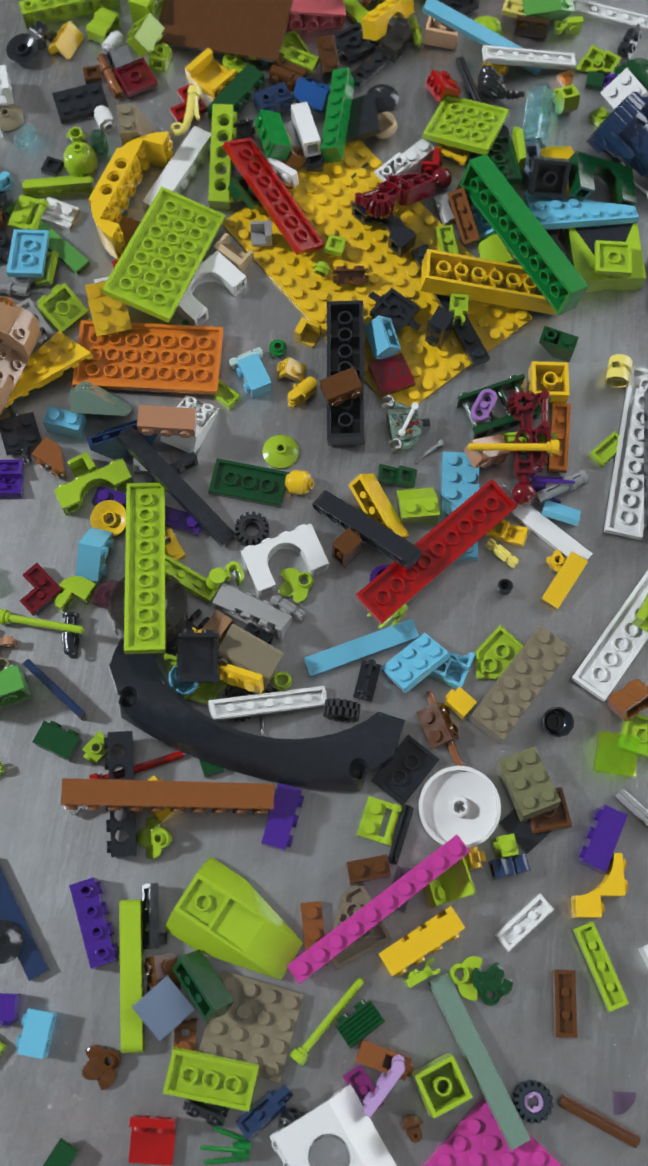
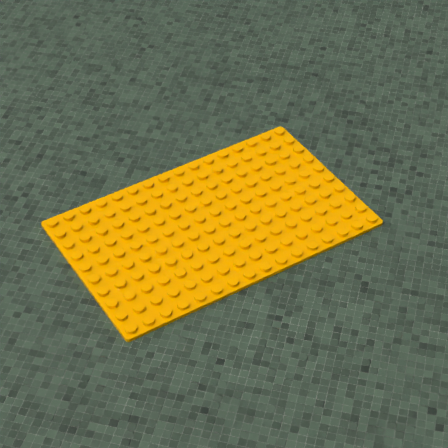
M346 138L343 161L326 163L325 161L323 172H306V168L303 167L297 171L299 184L295 188L293 187V190L288 189L291 191V196L324 242L325 245L322 249L296 255L263 206L253 210L245 206L224 220L223 227L247 253L250 250L254 252V261L308 320L321 325V335L326 340L327 301L363 300L364 326L374 319L369 315L372 308L376 305V302L368 297L371 291L382 296L393 288L419 306V312L413 317V320L421 324L418 331L409 325L403 328L397 335L401 350L394 354H403L416 384L414 387L393 393L391 396L395 401L411 407L412 403L420 404L471 366L452 329L441 349L433 347L425 341L428 322L439 304L433 293L420 291L421 271L411 255V250L428 244L430 249L440 251L435 229L437 226H443V224L420 201L409 206H401L395 203L393 215L396 218H400L403 224L412 229L416 235L415 246L402 257L396 255L388 247L390 233L384 226L377 223L363 225L352 215V204L355 201V194L377 189V185L382 181L374 174V171L384 164L361 140L349 143ZM366 162L368 163L365 168H361ZM271 220L273 246L253 247L251 243L250 222ZM330 234L346 238L342 257L325 253V247ZM457 240L460 255L474 257ZM319 261L329 264L331 271L327 276L317 275L314 273V264ZM338 266H346L347 269H354V266H364V268H369L368 273H365V275H368L369 280L365 284L352 285V278H349V285H337L333 283V276H336V274H332V272ZM469 300L468 312L466 315L487 353L532 319V316L525 309ZM364 329V382L382 400L383 397H381L368 368V364L381 359H376L372 355Z

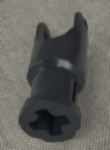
M65 612L62 614V618H64V623L78 625L80 614ZM62 631L64 653L70 658H75L78 654L80 634Z

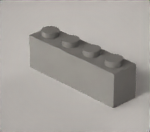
M223 583L212 602L213 608L245 624L251 622L260 627V631L266 630L281 642L292 623V616H290L288 611L284 609L278 610L270 602L256 599V596L250 592H241L237 586L231 583L229 585Z

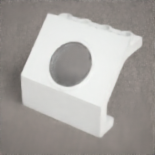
M351 1084L335 1092L334 1096L293 1123L269 1135L272 1146L279 1154L283 1166H396L371 1119L363 1112L364 1107Z

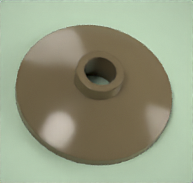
M14 104L0 106L1 131L12 132L18 129L24 121L22 110Z

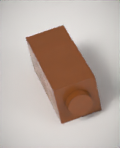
M364 1039L360 1043L355 1062L387 1074L392 1067V1058L395 1055H401L405 1060V1070L399 1079L404 1081L407 1076H411L414 1064L411 1063L412 1058Z

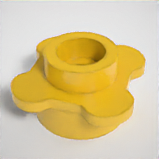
M555 550L551 557L546 558V563L555 572H558L566 557L561 554L560 550Z

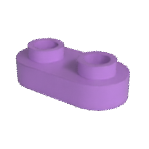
M484 389L480 392L470 411V418L474 422L483 423L488 419L497 401L495 391Z

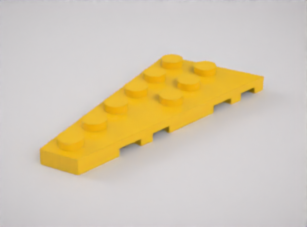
M58 331L30 356L5 408L13 404L14 399L21 395L24 398L29 395L28 391L35 387L39 389L62 376L65 370L70 367L74 369L79 366V362L86 358L90 360L94 356L90 351Z

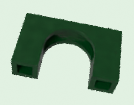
M576 151L568 159L571 162L568 176L571 197L582 200L589 197L595 191L593 177L595 175L607 184L612 203L631 206L637 203L633 169L631 167Z

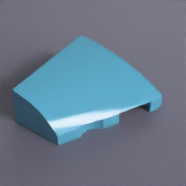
M469 652V655L449 653L450 658L427 677L455 689L459 686L462 688L475 653Z

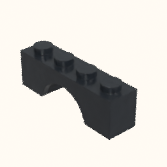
M352 204V215L363 225L377 223L389 231L388 247L396 255L402 257L415 246V232L406 227L400 218H396L393 214L388 218H375L366 213L364 206Z

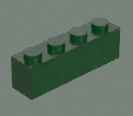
M247 64L207 106L208 119L212 121L213 104H233L234 112H237V114L241 113L247 103L254 99V93L264 88V73Z

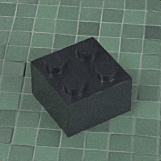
M533 156L527 192L533 196L565 198L571 162L568 159Z

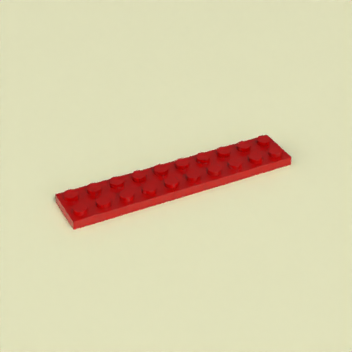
M491 479L414 544L422 551L423 555L410 570L394 561L355 595L356 599L379 624L385 622L515 510L518 505Z

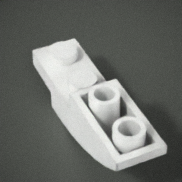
M421 139L403 154L400 152L374 171V174L384 182L389 175L398 176L413 173L421 167L422 161L433 154L434 147L427 140Z

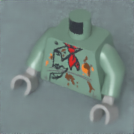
M387 395L382 398V400L386 401V403L382 404V408H390L386 413L390 436L388 444H391V452L396 450L408 451L420 440L421 430L430 429L429 418L419 419L418 411H414L405 429V435L400 436L398 431L402 429L411 411V407L399 403L391 395Z

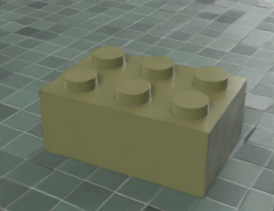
M535 746L497 760L496 771L520 822L558 808L561 800Z

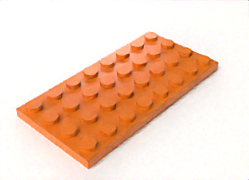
M81 320L78 344L90 351L94 357L90 360L84 359L79 362L78 367L74 368L73 388L80 384V382H91V385H97L102 389L218 395L224 335L223 327L131 323L132 330L97 337L93 321Z

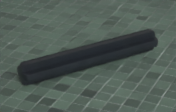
M457 57L455 64L470 99L483 103L464 57Z

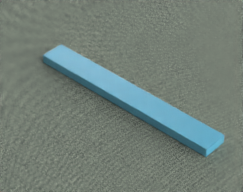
M427 0L422 9L423 13L481 45L524 49L438 0ZM521 66L535 75H538L541 69L538 67Z

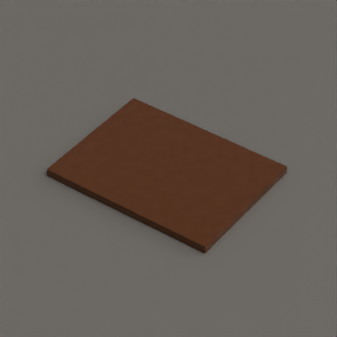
M163 0L158 21L165 29L161 33L163 35L162 38L155 44L165 43L168 46L205 51L209 48L213 53L278 63L293 0Z

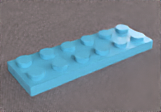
M443 451L440 522L479 490L480 467L473 468L464 452ZM478 542L458 559L477 560Z

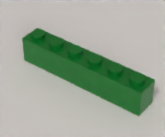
M349 67L335 69L332 73L320 147L326 163L343 161L355 84Z

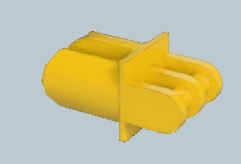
M307 377L298 385L293 384V390L288 393L289 407L294 408L301 402L305 405L306 400L317 392V381L314 377Z

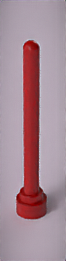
M177 751L134 765V774L185 757V753ZM124 769L114 771L116 779L125 776ZM95 773L89 775L90 779L109 778V773L105 775Z

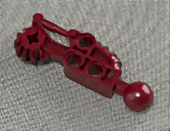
M439 167L432 172L431 176L427 173L389 175L386 177V181L377 185V189L365 193H356L354 203L364 206L369 216L381 219L383 217L388 218L393 214L395 203L401 206H409L434 195L435 188L440 190L446 189L451 185L452 173L445 167Z
M522 388L520 393L515 390L513 395H509V401L506 403V407L510 408L508 414L514 413L513 418L520 421V430L517 432L513 443H523L519 440V437H524L527 440L526 443H541L538 441V437L544 438L545 443L550 442L552 438L551 428L547 417L550 393L547 390L535 394L531 390L525 393L524 388ZM541 401L542 423L536 429H533V413ZM513 451L514 478H518V484L512 490V497L517 504L524 506L534 501L536 492L535 488L529 483V478L536 475V472L544 470L550 453H546V451ZM519 455H525L527 460H521Z

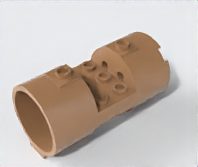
M0 302V416L42 334V331L39 329L40 323L34 315L18 305L12 307L6 305L5 302Z

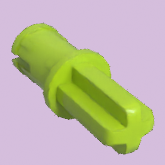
M411 16L407 20L410 28L409 34L413 38L414 44L420 47L424 43L421 34L422 28L418 24L417 17L414 16L413 20V16Z

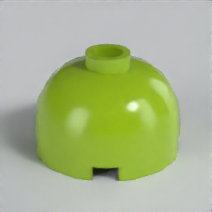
M74 142L66 147L63 160L66 171L75 177H84L83 174L89 173L90 175L97 169V154L92 146L86 142Z

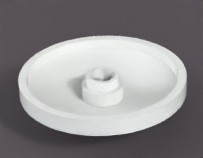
M450 766L436 772L425 783L419 797L421 822L427 833L442 845L458 834L467 848L475 847L492 835L500 819L501 802L496 787L487 776L471 767Z

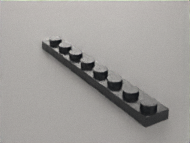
M428 244L411 250V255L421 272L427 249H430ZM433 293L439 306L449 311L450 296ZM464 314V325L461 326V320L457 318L454 325H452V330L474 368L488 362L490 356L469 318Z

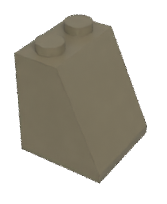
M134 103L116 105L122 146L137 137L156 132L155 126Z

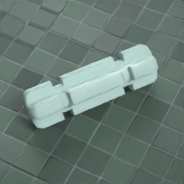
M257 347L252 352L250 350L238 355V358L233 357L229 359L231 368H238L237 360L258 353L259 357L262 358V349Z

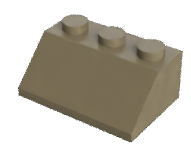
M232 624L218 648V665L226 666L230 664L261 674L263 676V691H265L277 672L284 652L239 626Z

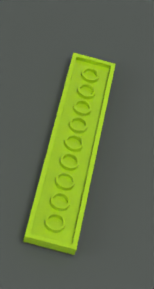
M127 483L124 654L166 653L165 489L160 483Z

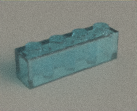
M547 82L528 88L522 128L525 143H538L540 149L546 148L547 140L549 139L548 129L551 125L550 115L553 111L552 101L555 97L554 90L550 88Z

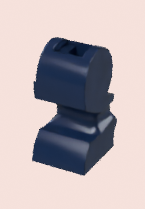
M527 854L509 856L506 859H494L488 862L492 880L531 871Z

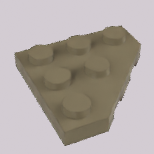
M362 882L344 891L333 929L371 901ZM383 921L331 960L336 970L392 940Z

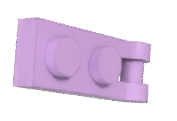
M395 1055L392 1058L390 1070L387 1074H381L376 1082L377 1087L374 1092L369 1091L365 1096L363 1112L370 1118L405 1070L403 1056Z

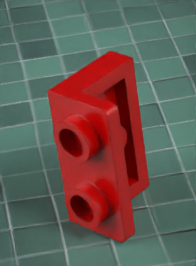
M432 70L425 84L437 102H441L445 94L459 97L461 93L457 82L450 77V73L444 70L442 72Z

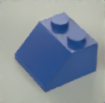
M298 77L292 98L297 100L296 103L307 102L311 109L316 112L327 110L330 86L310 77Z

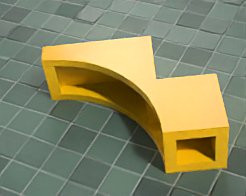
M613 853L603 881L594 890L584 895L571 897L573 918H601L602 913L605 911L604 901H601V897L626 896L625 892L628 891V882L624 879L626 859L623 858V853Z

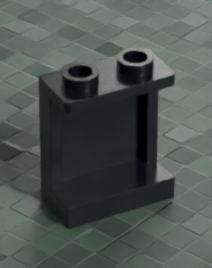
M184 629L182 633L176 635V683L220 682L217 641L219 633H214V630H202V633H194L192 629Z

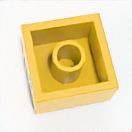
M532 361L528 370L529 390L535 394L547 390L550 393L548 405H552L553 402L566 403L570 396L568 362Z

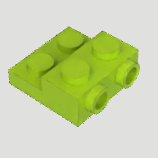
M63 283L61 286L57 284L51 289L52 293L50 295H43L37 301V309L48 322L50 321L62 333L89 311L66 283Z

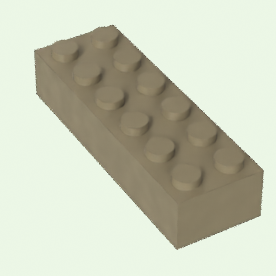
M540 625L531 634L467 719L497 743L502 742L572 648L544 626Z

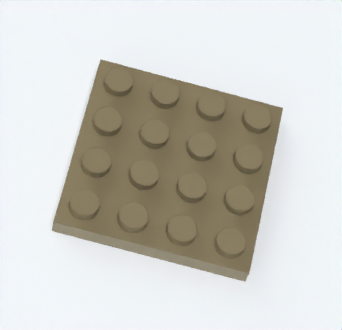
M222 970L220 981L231 995L234 1003L225 1015L207 1022L198 1052L259 1064L258 1077L280 1083L304 994Z

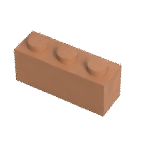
M139 405L137 420L139 433L147 436L160 434L164 437L179 435L182 438L196 436V408Z

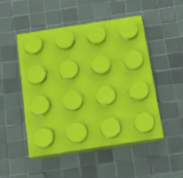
M446 94L424 130L422 139L480 155L488 154L509 115V109Z

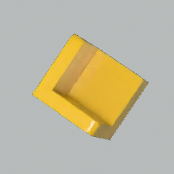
M303 317L294 330V340L310 348L315 347L321 336V325Z

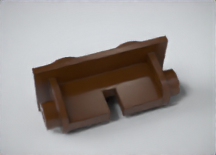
M338 266L332 272V274H336V276H333V283L349 285V278H352V285L365 284L369 280L368 275H365V273H368L369 268L354 266V269H347L346 266Z
M415 1114L402 1117L403 1121L399 1122L402 1130L405 1129L407 1136L412 1142H419L422 1139L420 1124H423L424 1121L420 1116H415Z

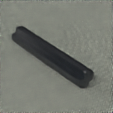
M409 805L403 806L388 854V861L392 865H397L413 814L414 808Z

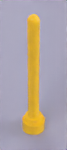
M550 440V442L469 443L467 448L470 451H546L550 455H558L559 440Z

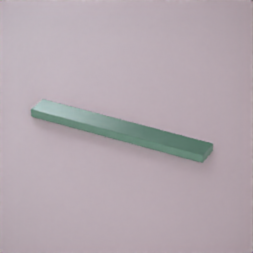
M448 972L430 980L428 984L509 1149L514 1150L531 1140Z

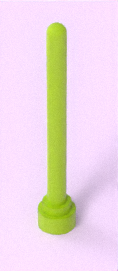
M0 609V624L2 625L13 622L82 634L85 631L83 626L13 615L9 610Z
M358 978L305 1044L292 1051L290 1056L300 1066L303 1067L306 1064L310 1050L364 985L363 978Z

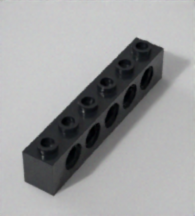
M107 732L108 737H104V750L108 749V758H104L105 770H109V778L105 779L134 780L133 732ZM118 747L125 750L122 758H115L113 756V751ZM117 768L125 770V776L122 779L114 777V771ZM121 807V809L127 812L126 818L122 821H118L115 818L116 811H110V820H106V831L111 834V841H107V853H111V857L137 856L136 811H129V807ZM119 830L127 832V839L123 842H119L116 839V833Z

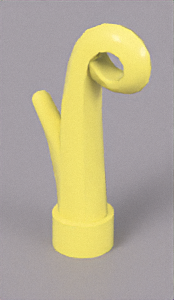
M189 86L183 124L180 122L173 123L170 127L172 135L181 136L186 133L194 115L198 121L200 120L198 101L202 89L199 86Z

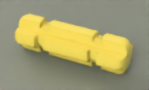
M489 539L485 547L490 551H494L493 554L504 562L507 561V564L514 568L518 564L519 559L515 555L512 556L511 552L500 544L497 545L494 539Z

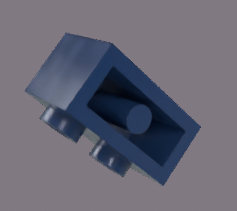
M284 82L254 93V106L258 113H260L261 109L278 113L285 112L291 109L293 104L292 95Z

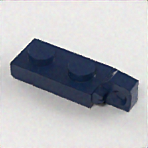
M286 1085L278 1091H268L249 1109V1112L246 1111L235 1122L249 1142L283 1112L287 1106L285 1103L292 1098L293 1093Z

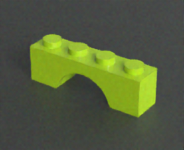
M123 459L110 462L105 467L96 468L85 476H78L72 482L63 483L54 489V492L65 515H68L83 508L84 497L92 488L108 486L116 491H121L127 488V483L134 482Z

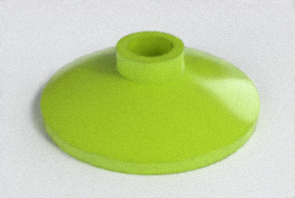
M275 435L265 442L262 454L269 466L276 469H286L297 461L299 447L293 438L287 435ZM279 447H283V448H284L283 451H279V450H277V449H278Z

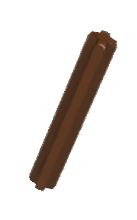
M562 1094L558 1101L559 1107L633 1148L639 1146L641 1137L565 1094Z

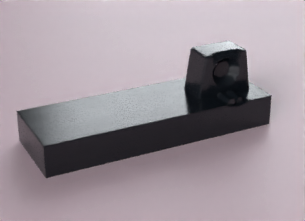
M148 883L142 885L143 950L157 949L159 945L167 944V931L159 930L158 883Z

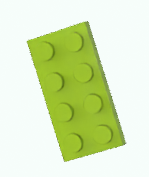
M173 1046L163 1094L249 1112L259 1064Z

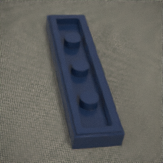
M30 659L23 663L78 718L82 720L86 716L84 710Z

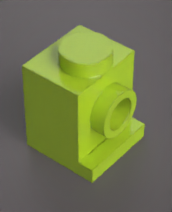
M165 43L155 44V49L148 56L150 69L166 73L172 59L171 48Z
M99 730L82 749L85 752L83 756L91 764L95 761L98 765L108 756V749L104 750L105 736ZM96 745L100 746L98 751H93Z
M514 833L498 836L490 840L495 859H504L519 854Z

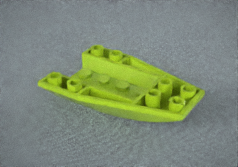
M211 856L194 876L164 927L166 931L193 949H200L205 955L278 980H282L288 970L287 965L294 960L303 945L302 940L243 877Z

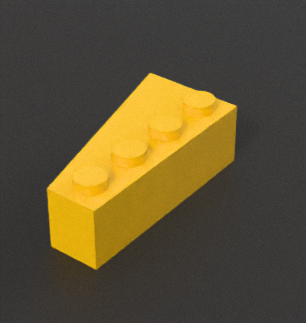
M450 906L377 955L390 976L396 975L398 978L408 971L407 966L412 963L415 966L425 960L424 955L430 951L432 954L443 948L442 943L447 940L452 942L461 936L459 932L464 930L465 927L452 906Z

